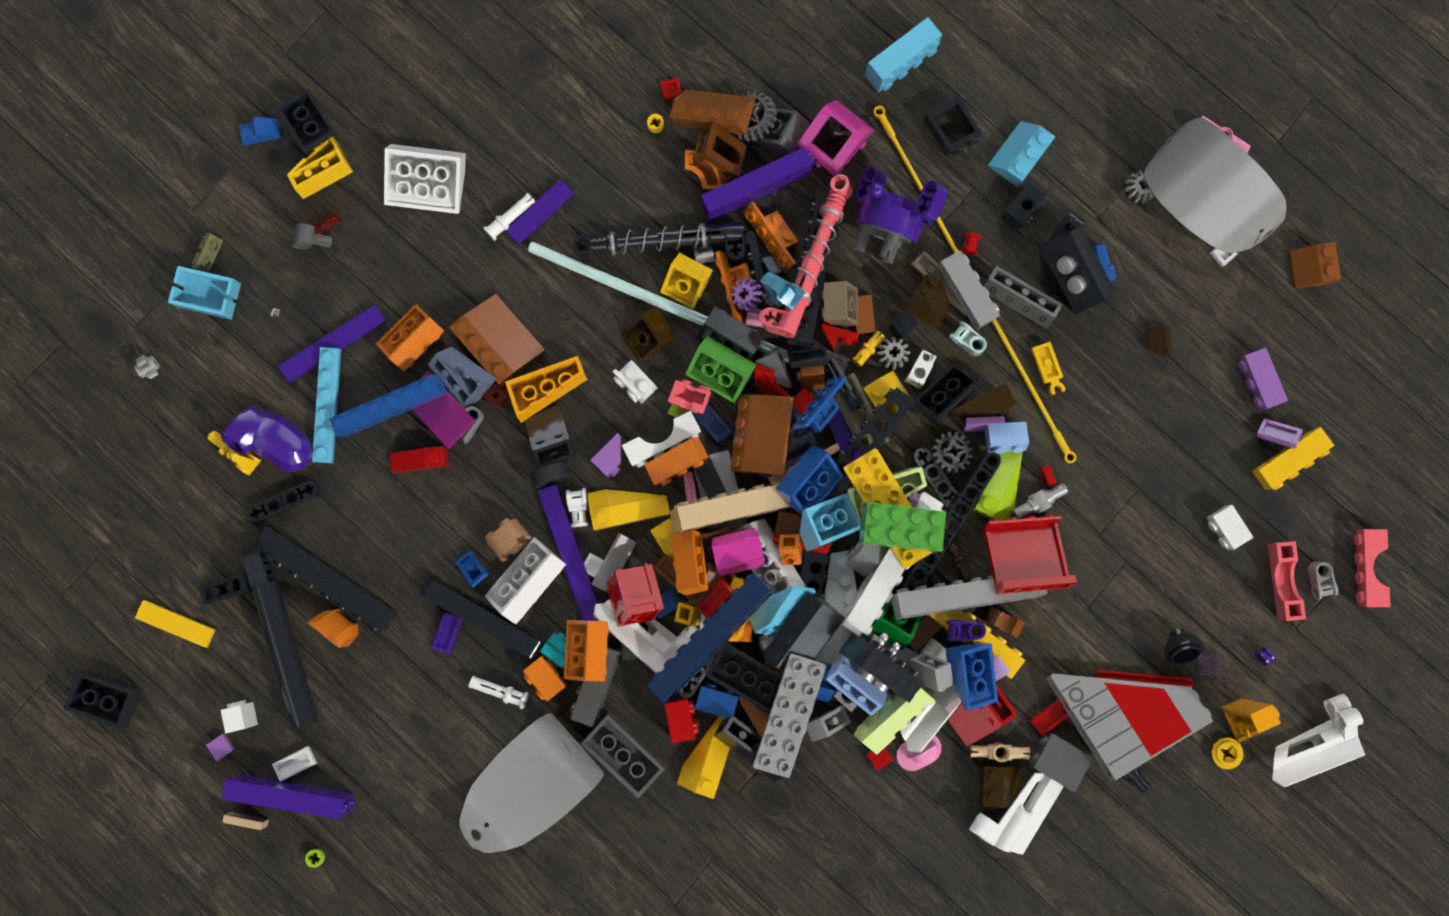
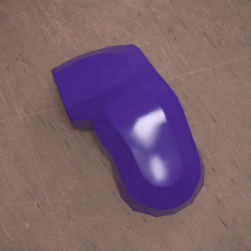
M254 406L241 411L228 423L221 433L222 441L238 454L244 455L247 452L253 451L282 471L293 472L301 470L309 464L313 456V446L302 432L282 416L266 412Z

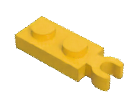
M1051 342L1031 348L1043 383L1050 384V395L1056 394L1054 387H1059L1060 392H1064L1065 386L1059 382V379L1063 378V374Z

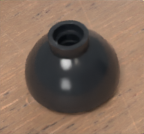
M1176 629L1170 633L1171 638L1165 645L1164 654L1166 660L1171 663L1186 664L1198 659L1205 648L1202 641L1195 635L1186 633L1184 629Z

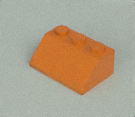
M415 304L376 345L404 372L413 365L420 355L427 351V348L434 341L440 338L444 330Z
M567 620L564 679L605 681L607 673L606 656L608 653L607 636L609 634L607 621Z

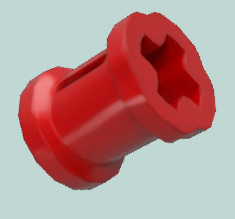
M965 232L964 246L960 251L967 255H976V248L981 235Z

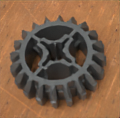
M755 90L752 94L751 91H748L745 97L755 98L751 115L756 119L750 117L746 135L733 134L738 136L740 140L745 139L750 142L751 139L757 141L758 137L763 139L764 133L770 135L769 128H774L773 122H777L775 117L777 110L772 99L766 96L765 93H759Z

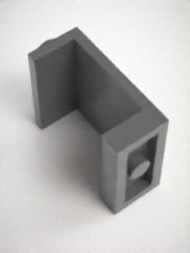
M1053 733L1043 735L1039 741L1040 747L1038 751L1034 752L1030 758L1031 764L1029 768L1041 772L1061 784L1067 791L1075 793L1093 757Z

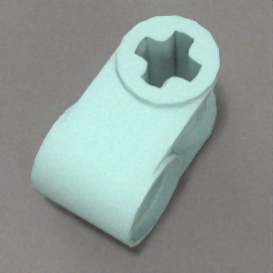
M960 322L959 328L954 334L949 336L955 344L962 347L972 356L982 354L987 345L986 340L965 322ZM978 342L981 345V349L975 350L972 347V343Z

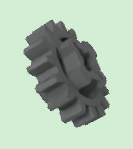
M949 431L945 435L941 434L938 436L939 439L933 441L936 446L931 447V450L935 451L931 457L936 458L933 463L934 465L940 464L939 470L945 468V473H949L952 469L953 474H955L958 470H964V466L970 465L968 459L973 458V456L969 452L973 448H968L967 445L970 441L965 442L964 435L958 437V432L951 435ZM945 442L944 448L941 450V446ZM950 450V452H954V453L957 452V453L953 455V453H946V452H948V451Z

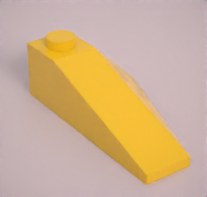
M609 489L587 493L591 520L595 531L670 515L666 495Z
M721 716L717 717L705 736L684 762L677 781L678 785L714 799L730 749L713 736L722 720L725 719Z

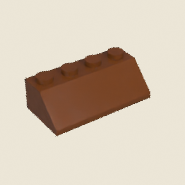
M686 89L674 99L670 118L677 126L701 129L714 122L728 133L746 135L755 98Z

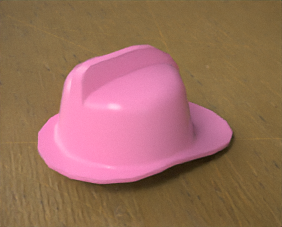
M935 735L921 753L908 751L905 741L897 750L898 763L908 771H916L931 764L941 753L940 740Z

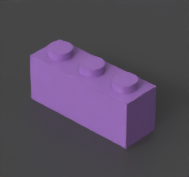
M1266 348L1238 358L1239 368L1247 379L1246 385L1254 396L1253 402L1260 411L1288 401Z

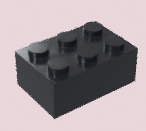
M89 670L80 671L76 675L64 710L118 729L129 727L143 689Z

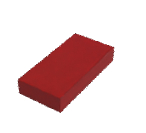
M721 579L697 608L706 619L710 616L713 617L717 613V607L723 602L726 603L731 598L729 595L734 590L725 579Z
M1057 698L1029 721L1040 736H1043L1069 715Z

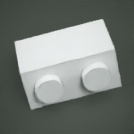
M1226 505L1206 517L1209 521L1208 526L1213 532H1216L1219 537V543L1227 550H1235L1254 538L1233 505Z
M246 700L227 704V709L221 710L225 734L258 725L253 702L246 704Z

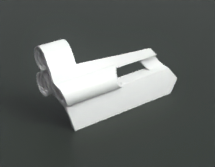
M610 600L605 603L596 604L594 607L593 617L598 621H607L609 631L655 673L661 672L665 668L663 666L664 663L670 658H674L678 654L676 651L683 644L687 645L691 640L690 636L696 630H699L696 626L688 625L677 637L656 620L645 621L648 625V632L638 623L617 627Z
M933 638L929 640L920 652V654L926 652L947 661L945 650L947 648L943 647ZM921 685L920 687L930 696L935 692V690ZM936 700L932 705L927 704L922 709L923 713L916 717L913 722L910 720L908 722L909 726L905 730H901L908 751L921 753L955 709L949 714Z
M1345 694L1337 695L1323 702L1330 718L1329 721L1276 746L1272 781L1287 787L1365 756L1358 737V726L1363 724V718L1356 708L1351 707V703ZM1307 741H1311L1315 746L1288 757V749Z
M1039 771L1034 772L998 824L980 813L969 830L992 846H996L1006 852L1011 851L1023 855L1063 789V786ZM1037 782H1039L1036 788L1034 789L1033 793L1031 794L1030 798L1026 802L1025 806L1023 807V804L1029 796L1030 792L1032 791L1033 787Z

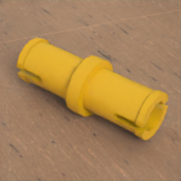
M876 331L867 343L864 342L863 348L852 358L855 364L858 362V366L862 367L864 362L876 353L875 350L886 337L883 334L879 335L880 332Z

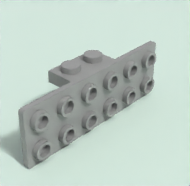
M792 653L789 654L753 763L754 768L786 778L790 777L803 736L807 730L810 715L813 712V706L826 664Z

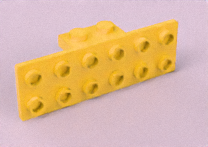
M876 448L843 467V470L862 499V502L859 503L861 513L862 506L866 502L912 507ZM890 547L903 569L908 568L932 553Z

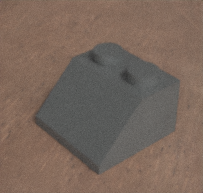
M775 108L777 110V115H775L777 122H773L774 128H769L770 135L764 133V138L758 137L756 142L777 153L788 155L797 150V144L806 132L809 122L795 110Z

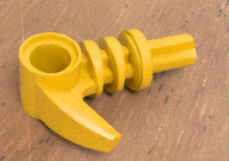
M212 431L209 434L208 440L220 448L219 453L221 455L226 454V457L231 459L233 463H236L235 466L243 473L250 476L261 462V459L251 451L241 455L230 449L222 441L221 434L217 431Z

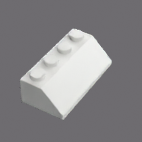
M534 537L487 592L485 597L501 615L517 624L566 564Z

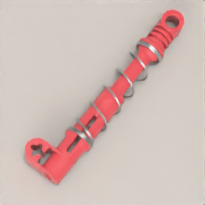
M839 174L832 178L830 182L831 189L826 203L819 210L823 219H816L818 223H821L816 236L810 235V238L814 239L810 251H804L805 257L801 267L797 268L799 272L794 284L803 290L805 295L793 310L788 306H785L784 311L768 307L760 313V322L766 331L789 338L795 337L805 308L811 303V292L818 284L816 280L818 274L824 269V256L830 253L827 242L836 237L833 226L842 221L846 200L852 195L851 184L845 175ZM833 230L834 237L829 239L831 231ZM825 247H827L828 253L823 255Z

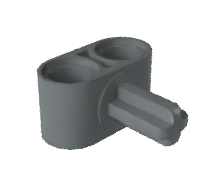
M298 223L294 227L291 246L303 250L310 249L312 245L329 248L332 244V237L315 234L314 226Z

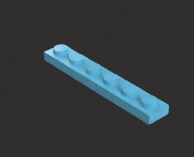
M320 347L312 462L333 463L335 432L329 418L337 415L341 349Z

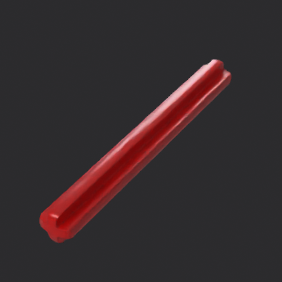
M1100 669L1096 671V678L1193 688V679Z

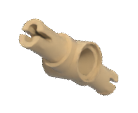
M999 742L988 744L987 746L970 745V750L976 751L970 752V758L980 757L987 758L988 760H997L998 762L1012 761V759H1030V755L1026 754L1030 753V747H1012V745H1005ZM1003 747L1004 754L1001 757H997L996 750Z

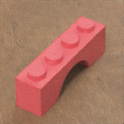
M1387 529L1356 530L1354 535V543L1356 545L1354 560L1357 564L1355 581L1358 586V592L1356 593L1358 607H1390V588L1377 580L1373 570L1374 561L1378 554L1388 549Z
M1296 541L1267 544L1277 621L1306 619L1304 600L1300 597L1294 580V569L1298 562Z

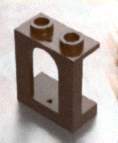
M712 122L701 128L693 160L697 163L708 160L726 173L725 182L727 183L740 176L747 146ZM716 136L734 148L730 161L713 150Z

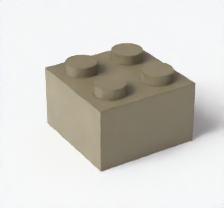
M847 281L824 283V289H822V299L824 300L822 317L824 321L835 327L858 326V288Z

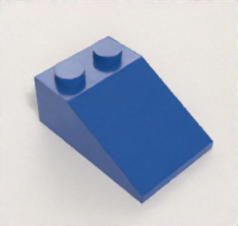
M974 641L945 649L947 662L951 663L953 683L965 711L998 702L992 644Z

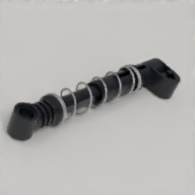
M743 222L717 225L700 223L699 226L686 227L682 225L681 228L668 229L665 226L664 229L657 230L658 233L652 234L651 230L647 228L644 235H635L630 229L627 236L617 237L614 231L607 232L603 237L598 235V238L596 235L593 238L592 236L580 235L574 239L572 245L574 251L582 257L593 255V252L595 254H598V252L603 254V251L605 254L616 255L618 249L624 255L626 248L637 247L639 252L642 253L645 246H655L657 251L660 252L662 248L674 247L678 250L679 247L684 246L696 248L697 245H703V247H709L711 244L725 243L727 258L732 262L742 260L745 255ZM742 241V244H737V250L741 252L734 256V253L730 252L733 251V245H728L727 242ZM587 242V249L583 251L579 250V243Z

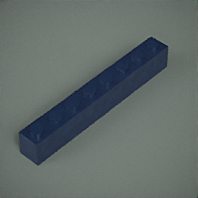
M760 573L749 574L743 580L744 584L741 588H736L729 595L731 598L726 603L723 602L717 607V613L713 617H708L703 622L704 627L700 631L696 630L690 636L691 640L687 645L683 644L676 651L678 654L664 663L663 666L665 668L651 677V683L647 687L662 703L670 702L776 591Z

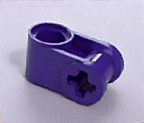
M947 620V624H949L948 641L979 640L986 634V628L980 622ZM974 625H978L980 632L978 635L973 636L971 628Z

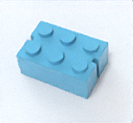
M181 266L177 267L173 283L183 287L184 290L182 291L172 286L168 300L169 304L178 308L232 320L236 305L233 299L237 300L240 282L233 278Z

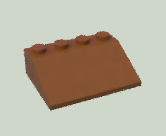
M496 294L464 314L449 327L487 372L496 378L495 381L502 388L506 385V381L516 377L545 352V349Z
M740 395L730 471L744 474L784 475L794 397Z

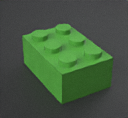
M707 336L698 347L685 375L735 403L756 368V364Z

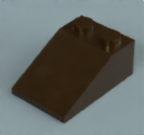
M1005 383L955 408L948 415L949 417H991L997 414L998 416H1003L1012 411V406L1017 403Z

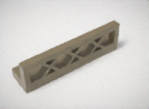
M852 373L846 378L848 381L851 380L855 388V394L862 401V407L851 411L846 399L841 396L842 392L840 389L833 398L840 407L839 409L852 435L856 434L858 436L862 431L860 426L866 420V415L872 419L874 414L872 413L873 408L855 373ZM876 419L874 422L875 427L883 429L879 419ZM865 434L862 440L865 444H871L873 436ZM888 437L884 440V442L881 445L889 441Z

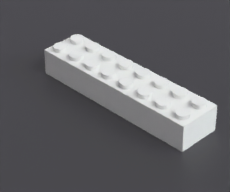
M922 492L920 493L919 502L914 508L943 511L941 508L944 504L929 494ZM884 547L887 549V552L880 565L867 574L843 614L845 620L839 628L848 634L854 633L859 637L863 632L869 636L873 629L871 626L873 621L880 618L883 613L882 606L885 602L888 603L893 596L891 591L903 579L902 573L905 569L902 568L890 547Z

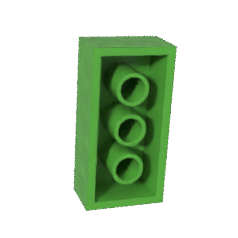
M866 502L862 506L859 544L934 553L943 552L946 512Z

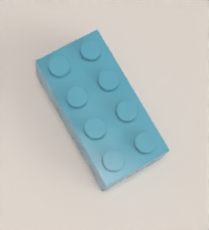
M927 17L869 61L865 77L878 93L883 89L884 91L888 90L896 79L901 80L908 74L909 69L912 67L914 69L923 62L922 59L926 56L929 58L937 52L942 36L941 32Z

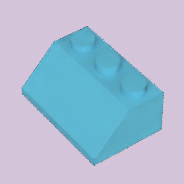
M1020 121L990 161L988 167L1018 188L1054 140L1055 136L1039 125Z
M845 493L803 510L799 534L807 551L860 530L861 523L849 494Z

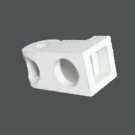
M923 349L905 382L920 389L930 373L937 356Z

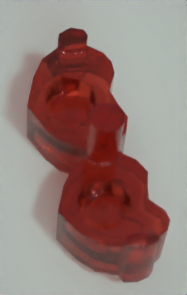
M337 215L328 216L324 222L316 225L315 234L321 235L326 229L332 232L330 226L342 221Z

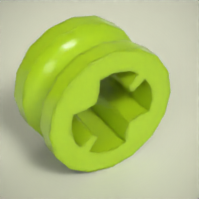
M312 849L305 856L306 864L311 868L320 866L325 860L324 852L320 849ZM315 853H317V857L320 858V860L316 861V863H313V859L310 858V856H313Z

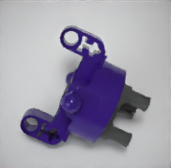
M869 166L864 170L856 190L857 202L862 205L855 221L860 225V228L858 230L859 236L853 249L865 253L870 237H877L884 240L879 257H883L881 261L893 264L897 250L901 248L902 243L917 244L924 224L931 226V222L938 219L948 193L945 187L930 180L924 184L917 202L909 200L903 196L884 191L887 175L876 167Z

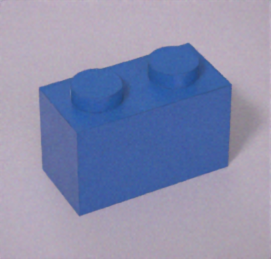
M706 683V686L701 685L695 709L724 718L734 716L739 696L727 688L721 691L717 689V685Z

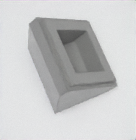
M711 245L709 247L700 246L693 248L696 262L704 264L715 261Z

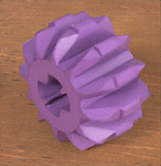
M744 278L743 282L738 280V287H732L735 293H732L730 296L735 297L732 303L738 305V309L750 311L751 307L754 309L758 308L757 302H763L759 298V296L764 294L759 291L762 286L756 284L754 279Z

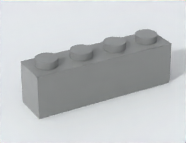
M958 251L942 260L938 264V268L975 329L978 330L1000 316V311L997 304L992 303L989 298L990 294L987 288L981 285L978 273L970 267L968 257L962 254L961 251Z

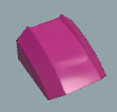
M746 528L712 538V550L720 576L763 566L765 558L759 539L760 535L755 528Z

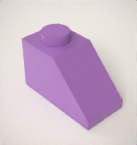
M618 433L591 459L608 478L610 476L614 477L621 470L622 437Z

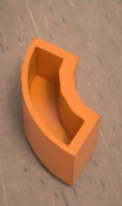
M685 150V169L691 170L698 175L702 183V189H716L726 184L725 175L722 170L708 160L697 163L693 160L695 151Z

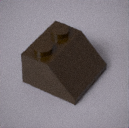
M926 274L905 308L907 312L937 330L951 307L943 283Z
M657 307L641 313L621 332L641 364L665 350L677 339Z
M980 764L979 804L983 807H1010L1019 795L1020 766Z

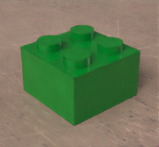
M890 599L888 603L885 602L882 606L883 613L880 618L873 621L871 632L879 637L883 633L889 636L887 642L892 645L897 642L901 645L900 650L903 651L912 641L922 616L896 620L892 600Z

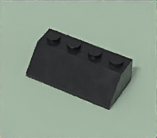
M808 592L762 655L783 672L790 653L815 660L843 623L845 617L818 594Z

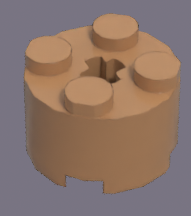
M504 519L499 524L500 528L495 532L491 531L485 537L487 545L502 562L508 559L506 556L509 554L516 555L528 544L526 539L532 538L517 519Z

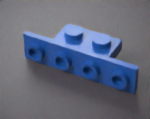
M845 376L833 377L827 382V386L817 394L818 397L797 418L798 421L793 426L794 430L806 428L810 425L815 433L821 432L840 408L833 396L847 380Z

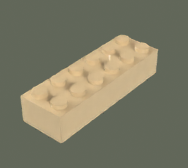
M782 480L772 482L766 485L765 488L764 484L754 486L748 489L747 492L745 488L730 493L729 496H727V493L717 494L711 500L708 497L699 498L693 504H690L689 501L678 503L669 512L674 534L787 509L791 506L782 499L775 489Z

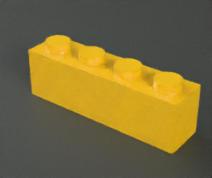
M1321 427L1314 428L1300 438L1296 449L1287 446L1253 470L1252 473L1265 490L1273 489L1275 491L1284 485L1283 481L1286 479L1291 480L1298 476L1299 470L1312 466L1315 463L1313 460L1328 455L1330 453L1329 449L1334 444Z

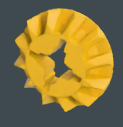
M1226 737L1219 739L1213 744L1211 751L1212 760L1219 767L1233 769L1241 763L1243 749L1236 740ZM1221 749H1230L1229 753L1233 758L1227 756L1224 758V753Z

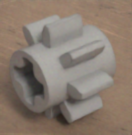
M142 355L136 359L137 365L134 368L139 376L152 379L158 375L157 371L160 365L153 356L145 357Z

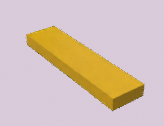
M147 600L142 601L135 616L138 620L205 648H208L216 630Z

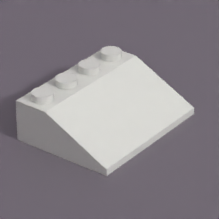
M395 144L389 145L385 148L384 205L459 214L465 175L466 153Z

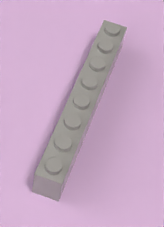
M988 576L987 580H981V577L970 579V582L964 583L963 580L951 582L952 585L945 586V583H938L933 585L934 588H927L926 585L915 587L914 591H909L908 588L899 589L892 596L891 600L895 619L897 620L1039 598L1048 593L1047 590L996 594L993 576Z

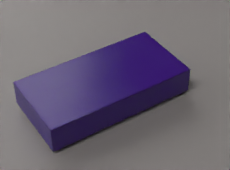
M444 612L431 649L450 655L463 619L454 614Z

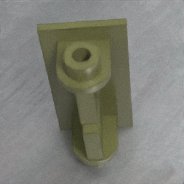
M206 233L202 237L203 239L199 246L201 252L196 253L193 262H191L193 264L191 268L209 273L223 240L210 233Z

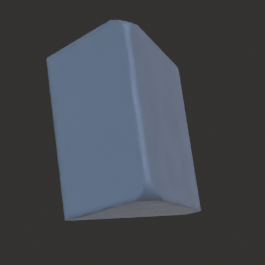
M773 256L763 258L762 265L767 273L771 272L779 275L783 272Z

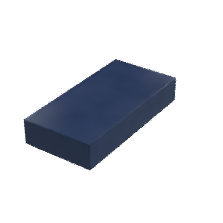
M708 403L703 415L698 412L693 415L718 444L733 432Z

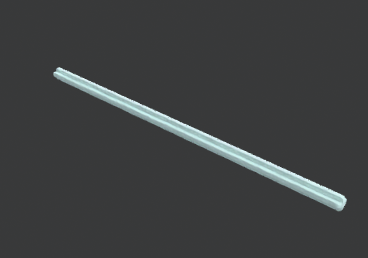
M531 242L528 246V251L698 325L703 326L708 318L703 314L535 242ZM762 340L757 350L766 353L779 348L785 362L789 363L787 350Z

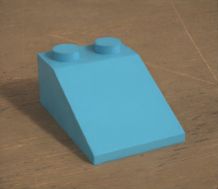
M791 585L769 598L750 618L754 632L764 634L765 636H776L807 593H815V589Z

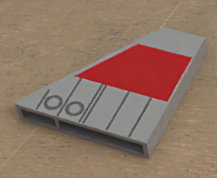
M1052 674L1046 678L1110 782L1119 779L1213 722L1210 711L1202 705L1198 693L1192 690L1191 687Z

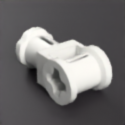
M583 488L581 491L572 492L566 490L567 506L569 512H572L573 523L571 527L588 526L585 516L588 505L586 488Z

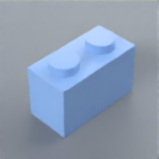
M1026 422L988 424L985 430L987 452L1001 454L1013 451V453H1021L1026 451L1028 447L1029 437Z

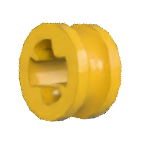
M659 114L650 115L647 119L648 129L652 133L661 132L664 128L662 116ZM653 120H656L657 122H661V123H658V124H659L658 127H655V125H651V124H653V122H652Z

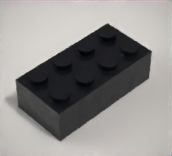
M727 641L719 650L705 676L770 714L783 673Z

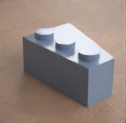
M452 346L436 353L428 364L436 375L441 376L444 385L464 408L479 401L496 380L495 377Z

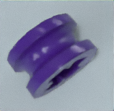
M1263 647L1262 651H1256L1257 658L1264 666L1267 667L1269 662H1275L1272 652L1267 647Z

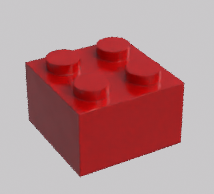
M689 697L673 699L665 703L672 744L696 739L699 727L697 720H693L692 714H695L694 701H690Z

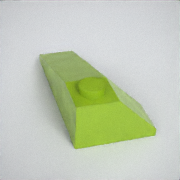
M1011 451L999 454L1001 464L972 508V511L990 520L994 518H999L1000 520L1011 518L1012 510L1015 509L1023 452L1013 453Z

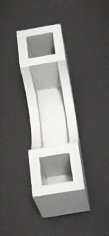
M689 411L674 419L672 434L664 442L652 444L637 437L623 444L622 447L631 465L639 468L648 463L647 459L651 457L655 459L664 454L665 450L673 449L687 439L699 437L698 434L701 433V430L692 412Z

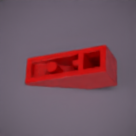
M441 446L390 453L391 473L448 468V448Z

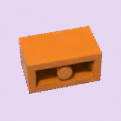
M544 655L523 670L525 680L530 685L534 684L537 688L536 693L541 700L549 701L568 686Z

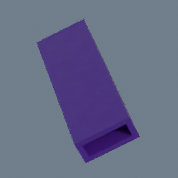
M803 147L701 195V206L709 222L811 175L814 162L813 155Z
M242 774L225 780L222 800L334 819L345 817L353 811L355 806L354 793L280 782Z

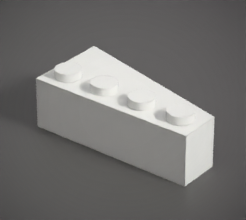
M765 519L737 528V531L755 528L760 535L759 539L765 560L763 566L752 569L753 574L760 573L776 590L769 598L791 585L805 586L793 565H782L779 545L772 542L774 534Z

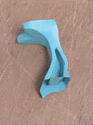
M771 272L766 273L760 280L766 293L776 305L784 303L793 310L805 295V292L794 283H790Z

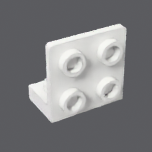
M632 360L619 372L616 369L613 370L615 375L613 379L622 389L624 387L628 389V396L635 403L639 401L642 404L658 389Z

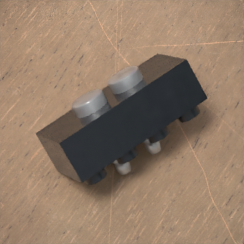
M1081 225L1048 240L1039 247L1040 264L1047 284L1058 300L1074 314L1101 304L1116 293Z
M862 632L859 637L851 633L839 650V653L859 667L856 672L857 675L869 682L877 690L885 693L889 689L910 703L923 683L917 679L920 674L911 667L906 671L907 663L899 658L894 662L896 653L901 645L895 642L892 648L889 650L885 649L882 653L884 644L889 637L887 634H881L880 639L877 641L873 639L870 644L872 638Z

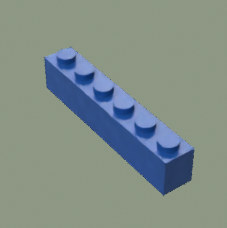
M432 374L329 419L337 437H348L447 394L441 376Z

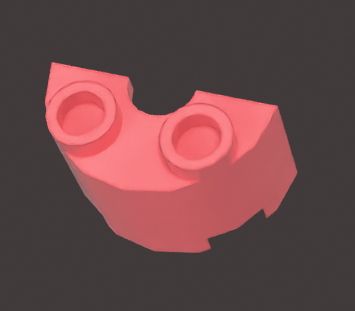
M682 379V382L676 380L668 402L681 406L680 408L694 413L698 412L703 415L711 395V389L702 385L699 388L693 387V383Z

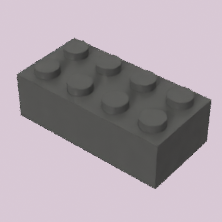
M610 713L581 743L590 754L637 798L647 790L666 768L665 764Z

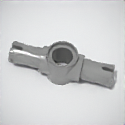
M1061 483L1050 490L1042 489L1030 495L1026 503L1012 510L1014 517L1021 519L1028 514H1039L1049 509L1056 499L1068 493L1067 487Z

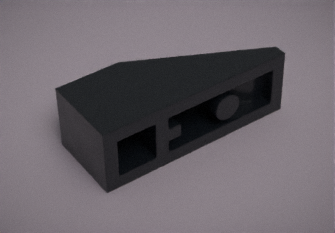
M247 573L237 574L200 586L204 605L252 593Z

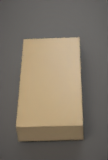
M229 812L223 817V822L226 824L257 830L267 827L269 819Z

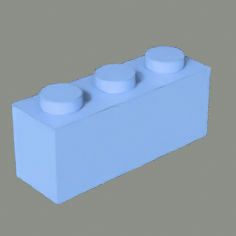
M842 656L832 665L826 680L872 716L884 706L889 691L887 690L883 693L862 679L856 673L859 667Z

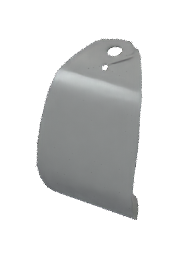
M1199 117L1186 122L1160 147L1161 149L1153 156L1145 169L1144 176L1147 184L1160 203L1192 233L1223 252H1240L1254 247L1271 235L1285 220V197L1270 176L1229 136L1204 118Z
M552 713L546 714L513 739L489 763L472 784L460 816V829L469 845L484 853L506 851L519 847L550 828L573 809L595 788L602 779L604 772ZM485 823H489V827H485ZM475 829L480 833L481 838L479 841L473 839L471 835L472 830Z

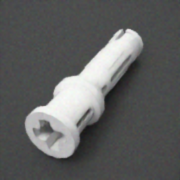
M527 193L502 216H496V220L488 227H483V229L495 241L496 237L503 230L508 229L512 221L535 203L534 199H531V196Z
M475 676L471 678L469 688L501 698L504 703L518 705L520 709L525 707L529 696L528 692L522 693L514 690L511 686L505 688Z

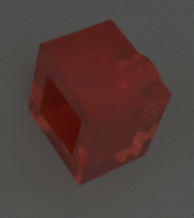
M495 383L483 395L498 411L511 399L510 395L498 383ZM496 392L499 393V397L494 399L493 395Z

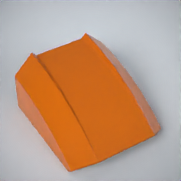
M340 609L324 611L308 622V624L338 648L349 646L359 634L358 623L351 621L340 612Z

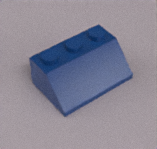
M812 445L775 489L787 504L802 515L804 509L822 503L844 475L828 452Z

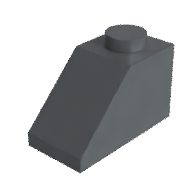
M779 348L757 356L755 360L756 365L759 364L775 370L777 384L787 388L792 387L794 380Z

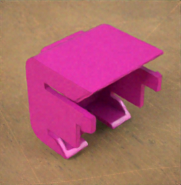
M836 100L826 104L799 140L797 147L800 149L805 147L807 152L810 151L818 168L822 166L833 176L841 173L843 166L850 163L858 150H862L867 144L865 140L874 132V129ZM830 116L834 117L852 132V135L834 159L812 143Z

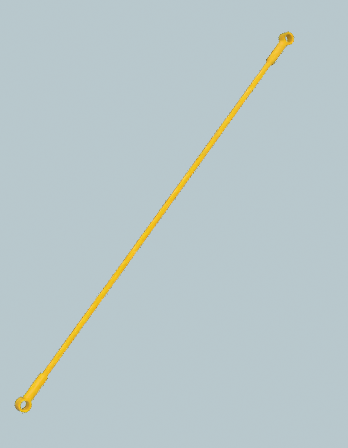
M875 107L874 117L879 119L889 139L891 138L921 192L923 186L895 137L896 134L885 116L884 107ZM881 110L882 114L878 115L876 111ZM938 217L936 221L954 253L958 252L941 218ZM995 319L992 323L1053 431V436L1064 454L1063 460L1068 464L1075 462L1076 454L1070 451L1060 431L1055 427L999 323ZM1068 454L1072 455V461L1067 459Z

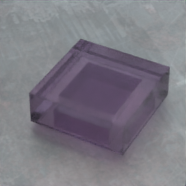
M1217 654L1201 655L1196 659L1198 675L1219 674Z

